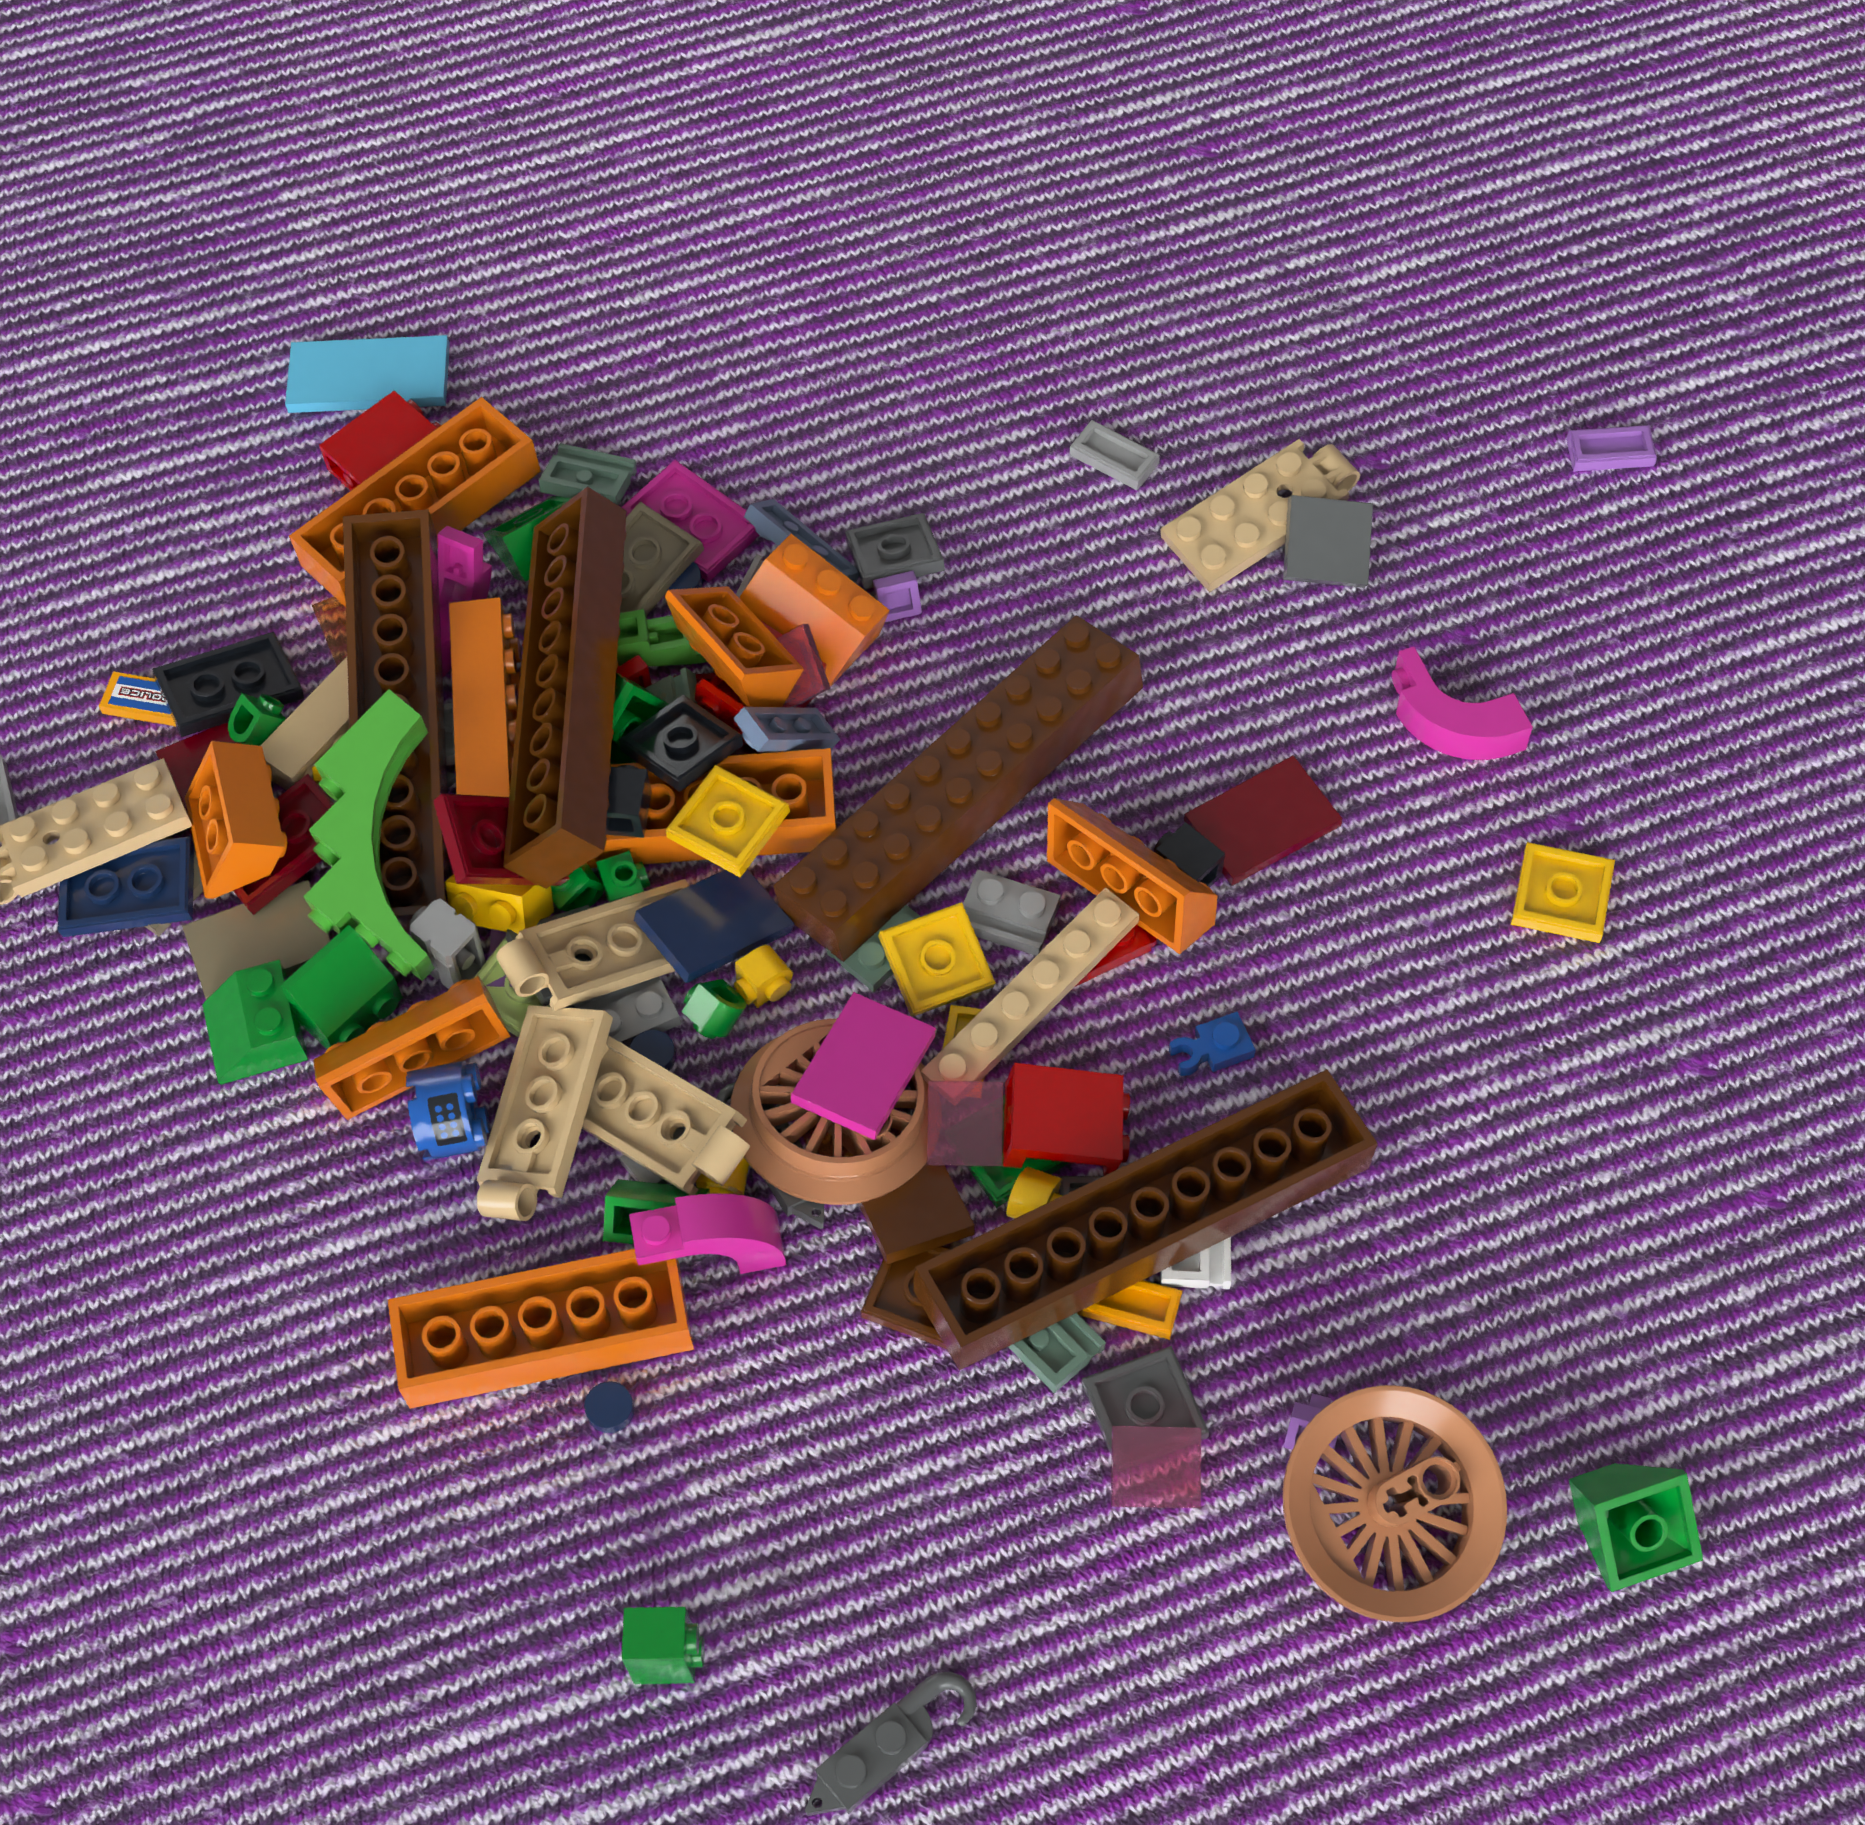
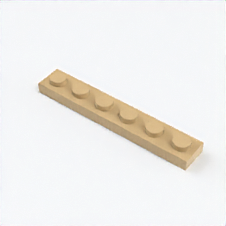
M1105 887L921 1070L923 1080L952 1105L956 1106L1139 922V913Z

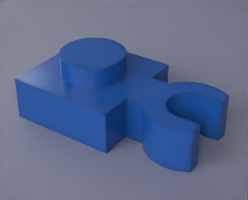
M1238 1011L1196 1026L1195 1036L1197 1039L1179 1037L1169 1044L1171 1056L1184 1052L1191 1057L1189 1060L1179 1063L1178 1073L1180 1076H1188L1195 1073L1200 1064L1208 1061L1212 1072L1254 1058L1256 1051Z

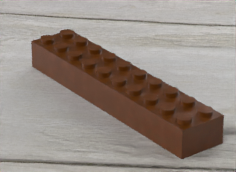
M588 486L536 525L533 531L503 867L545 889L560 879L567 877L591 859L598 857L604 851L607 841L605 832L607 810L609 807L608 786L611 772V741L614 734L612 726L614 702L616 700L615 680L618 668L617 649L620 635L619 619L620 605L622 603L621 588L622 573L624 571V543L627 535L625 530L627 511Z
M429 509L343 516L349 729L390 689L422 716L428 731L427 735L407 758L389 794L381 825L379 855L383 886L393 913L407 933H410L409 924L413 915L421 907H428L434 900L440 898L448 904L445 881L451 877V863L433 803L435 798L441 794H448L437 533Z
M1075 615L777 881L773 887L781 909L793 921L795 926L844 962L1143 688L1139 655Z
M1328 1069L915 1266L914 1293L960 1371L1369 1169L1378 1143Z

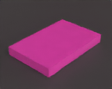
M676 460L672 461L621 507L627 511V517L638 503L642 502L701 541L704 550L694 562L698 565L702 578L708 582L760 536L755 531V526L744 518L747 510Z
M853 992L791 1093V1103L875 1140L935 1038L936 1028Z

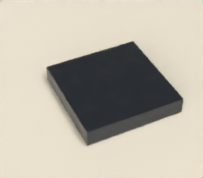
M681 695L619 739L620 750L680 792L743 746L742 734L685 695Z

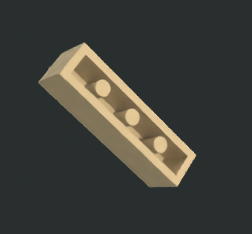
M347 657L261 745L266 764L270 765L272 769V781L285 790H288L307 773L313 779L312 767L315 766L314 764L349 730Z

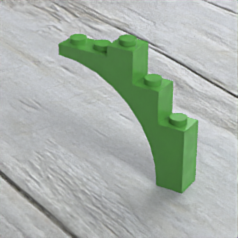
M388 689L314 764L322 778L319 782L320 787L337 801L309 829L317 843L313 850L332 868L303 897L312 910L308 917L322 931L328 934L334 929L339 934L345 927L350 925L369 947L374 948L379 944L390 953L386 960L405 977L412 972L423 981L435 968L428 954L403 929L392 911L383 886L379 849L382 818L391 788L407 758L427 735L428 731L422 716Z

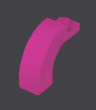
M446 526L438 533V580L443 677L452 668L449 603L487 599L492 573V565L483 562V540L450 526Z
M1414 646L1398 652L1395 670L1392 671L1394 687L1398 694H1400L1396 715L1414 737L1441 753L1470 760L1497 759L1526 750L1533 726L1514 693L1482 703H1467L1456 700L1443 693L1435 685Z
M737 1194L689 1195L676 1197V1205L629 1214L638 1266L699 1254H718L731 1257L737 1262L740 1274L786 1265L777 1213L768 1203L753 1197Z

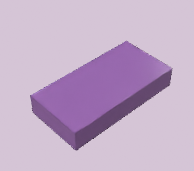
M1650 425L1568 431L1566 440L1573 472L1651 467L1655 465L1657 456Z

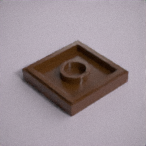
M940 1156L929 1159L923 1168L901 1187L881 1197L858 1203L886 1264L975 1235V1224Z
M940 1246L890 1264H886L885 1259H883L862 1307L861 1318L947 1349L914 1293L915 1266L951 1249Z

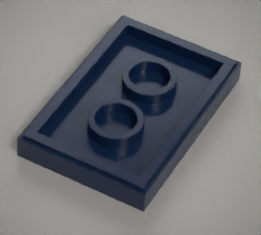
M190 836L150 843L135 851L60 881L58 932L62 937L144 927L152 924L193 920L194 842Z
M748 869L741 878L727 870L718 872L636 910L634 916L636 924L685 983L730 963L762 945H767L791 933L794 925L793 921Z

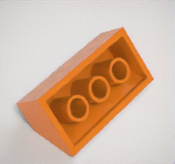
M1053 798L1048 802V863L1096 896L1105 887L1139 913L1138 926L1178 954L1184 952L1215 925L1218 895L1206 884L1197 882L1181 871L1174 862L1162 858L1146 847L1139 838L1130 836L1112 824L1105 815L1096 813L1085 804Z
M476 976L470 980L466 979L456 982L447 992L431 1000H423L413 1004L407 1012L390 1021H381L372 1025L366 1033L348 1042L332 1045L324 1054L313 1059L315 1080L329 1100L346 1120H349L411 1088L406 1087L408 1071L464 1061L511 1036L491 994L480 977Z

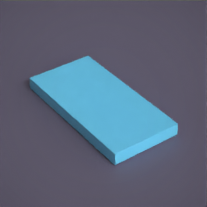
M448 336L291 342L285 401L288 413L366 410L392 391H396L406 401L413 400L419 407L446 406L450 348Z

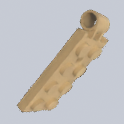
M1300 439L1296 440L1160 528L1161 538L1209 593L1285 544L1289 497L1282 498L1278 496V491L1290 490L1292 495L1346 501L1349 499L1348 491L1356 485L1360 478V473L1333 444L1322 447L1312 458L1308 459L1303 453L1304 443Z
M164 758L0 825V842L2 845L0 847V905L11 902L17 895L25 897L192 827L190 818ZM59 839L56 843L47 845L51 841Z
M686 879L679 880L520 930L515 940L508 942L500 948L496 958L517 996H531L548 987L553 995L550 998L549 1004L553 1011L674 972L675 969L636 924L634 916L636 910L688 887L689 884ZM586 954L591 958V961H580L575 956Z
M528 1005L477 1176V1182L480 1186L477 1193V1208L482 1216L528 1221L535 1213L539 1189L548 1190V1193L553 1197L562 1198L613 1021V1017L605 1010L562 1008L553 1011L548 1006ZM541 1134L537 1144L531 1148V1139L535 1135Z
M608 1035L583 1122V1130L689 1195H695L699 1190L694 1186V1183L701 1173L723 1186L750 1148L747 1142L732 1132L736 1124L743 1127L747 1121L737 1110ZM679 1127H686L682 1136L673 1140L675 1130Z

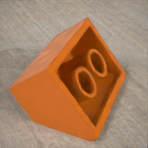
M790 534L764 560L739 597L758 619L827 664L824 684L829 688L880 635L890 611L793 534Z
M730 587L668 590L665 599L676 627L687 638L689 645L700 653L714 668V673L724 680L739 696L740 702L745 707H782L804 668Z
M211 741L185 795L188 816L192 823L191 831L205 898H217L269 876L278 859L285 855L287 836L284 831H281L278 819L279 801L277 798H274L271 787L272 769L270 765L266 764L262 746Z

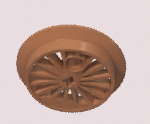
M837 1019L816 1020L799 1025L773 1039L759 1049L745 1064L734 1085L730 1107L742 1114L747 1121L743 1127L736 1124L732 1131L750 1145L749 1150L744 1155L749 1165L763 1179L779 1190L794 1197L820 1204L850 1205L869 1201L901 1187L912 1179L931 1158L939 1140L942 1124V1108L939 1093L923 1080L921 1070L925 1066L920 1062L908 1082L911 1090H904L894 1108L915 1109L913 1116L893 1109L875 1140L791 1103V1093L809 1066L810 1061L808 1060L813 1059ZM761 1104L784 1105L764 1111ZM796 1120L781 1133L774 1128V1126ZM817 1125L805 1150L793 1144ZM891 1127L902 1131V1133L895 1137L891 1133ZM827 1132L832 1136V1157L817 1154ZM842 1146L854 1156L842 1157Z
M1382 1385L1360 1389L1336 1399L1316 1414L1306 1425L1291 1451L1286 1466L1282 1495L1283 1513L1293 1549L1305 1571L1328 1596L1360 1615L1380 1621L1414 1622L1446 1613L1467 1600L1481 1586L1493 1569L1500 1554L1507 1525V1499L1499 1464L1489 1444L1476 1426L1454 1406L1430 1393L1411 1387ZM1368 1421L1372 1461L1353 1427L1356 1423ZM1383 1421L1399 1424L1389 1462ZM1414 1430L1427 1440L1403 1470L1412 1431ZM1339 1434L1359 1471L1329 1446L1331 1441ZM1438 1449L1444 1457L1431 1456ZM1321 1457L1353 1486L1315 1474L1314 1470L1319 1458ZM1426 1469L1431 1470L1437 1477L1438 1488L1434 1494L1429 1492L1423 1483V1474ZM1315 1487L1357 1502L1324 1504ZM1388 1496H1391L1395 1503L1389 1508L1390 1512H1386L1383 1506L1389 1500ZM1461 1504V1523L1431 1514L1429 1511L1440 1505ZM1360 1512V1514L1338 1526H1335L1329 1515ZM1417 1522L1457 1535L1458 1539L1453 1551H1449ZM1361 1526L1346 1546L1341 1536ZM1413 1538L1444 1564L1433 1576ZM1369 1540L1360 1574L1353 1559ZM1399 1547L1419 1585L1404 1590ZM1382 1549H1384L1389 1591L1373 1588Z

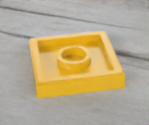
M715 765L665 831L667 838L741 878L789 814L790 809L788 803Z
M1527 842L1522 860L1511 925L1600 943L1603 936L1615 860Z
M962 902L882 930L878 934L911 1017L993 988L996 984Z

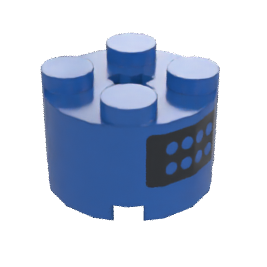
M464 1060L407 1072L406 1087L415 1086L416 1097L413 1100L407 1101L409 1116L418 1151L425 1150L422 1158L424 1161L480 1151L482 1146L487 1145L486 1134L491 1133V1125L487 1107L478 1106L477 1090L481 1089V1078L476 1062L466 1064Z

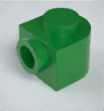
M241 693L228 722V731L231 739L241 744L261 746L286 720L281 714L284 708L283 703L266 694H261L257 698Z
M630 851L596 862L608 902L644 892V888L650 887L643 862L634 864Z
M587 863L574 870L569 875L570 880L564 884L551 886L553 902L558 909L563 911L573 910L586 905L591 907L604 892V885Z
M723 979L694 985L684 998L686 1005L681 1012L693 1022V1027L698 1033L707 1038L714 1039L729 1035L747 1004L745 999Z

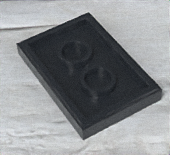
M274 631L152 669L154 679L181 737L228 723L231 712L241 693L257 698L261 694H266L279 700L283 705L304 699L303 689Z

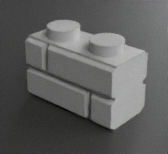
M441 898L434 900L428 907H421L413 915L409 924L412 939L428 954L435 968L430 975L436 980L440 979L441 983L448 989L456 982L474 978L486 963L476 925L462 914L457 915L456 910Z

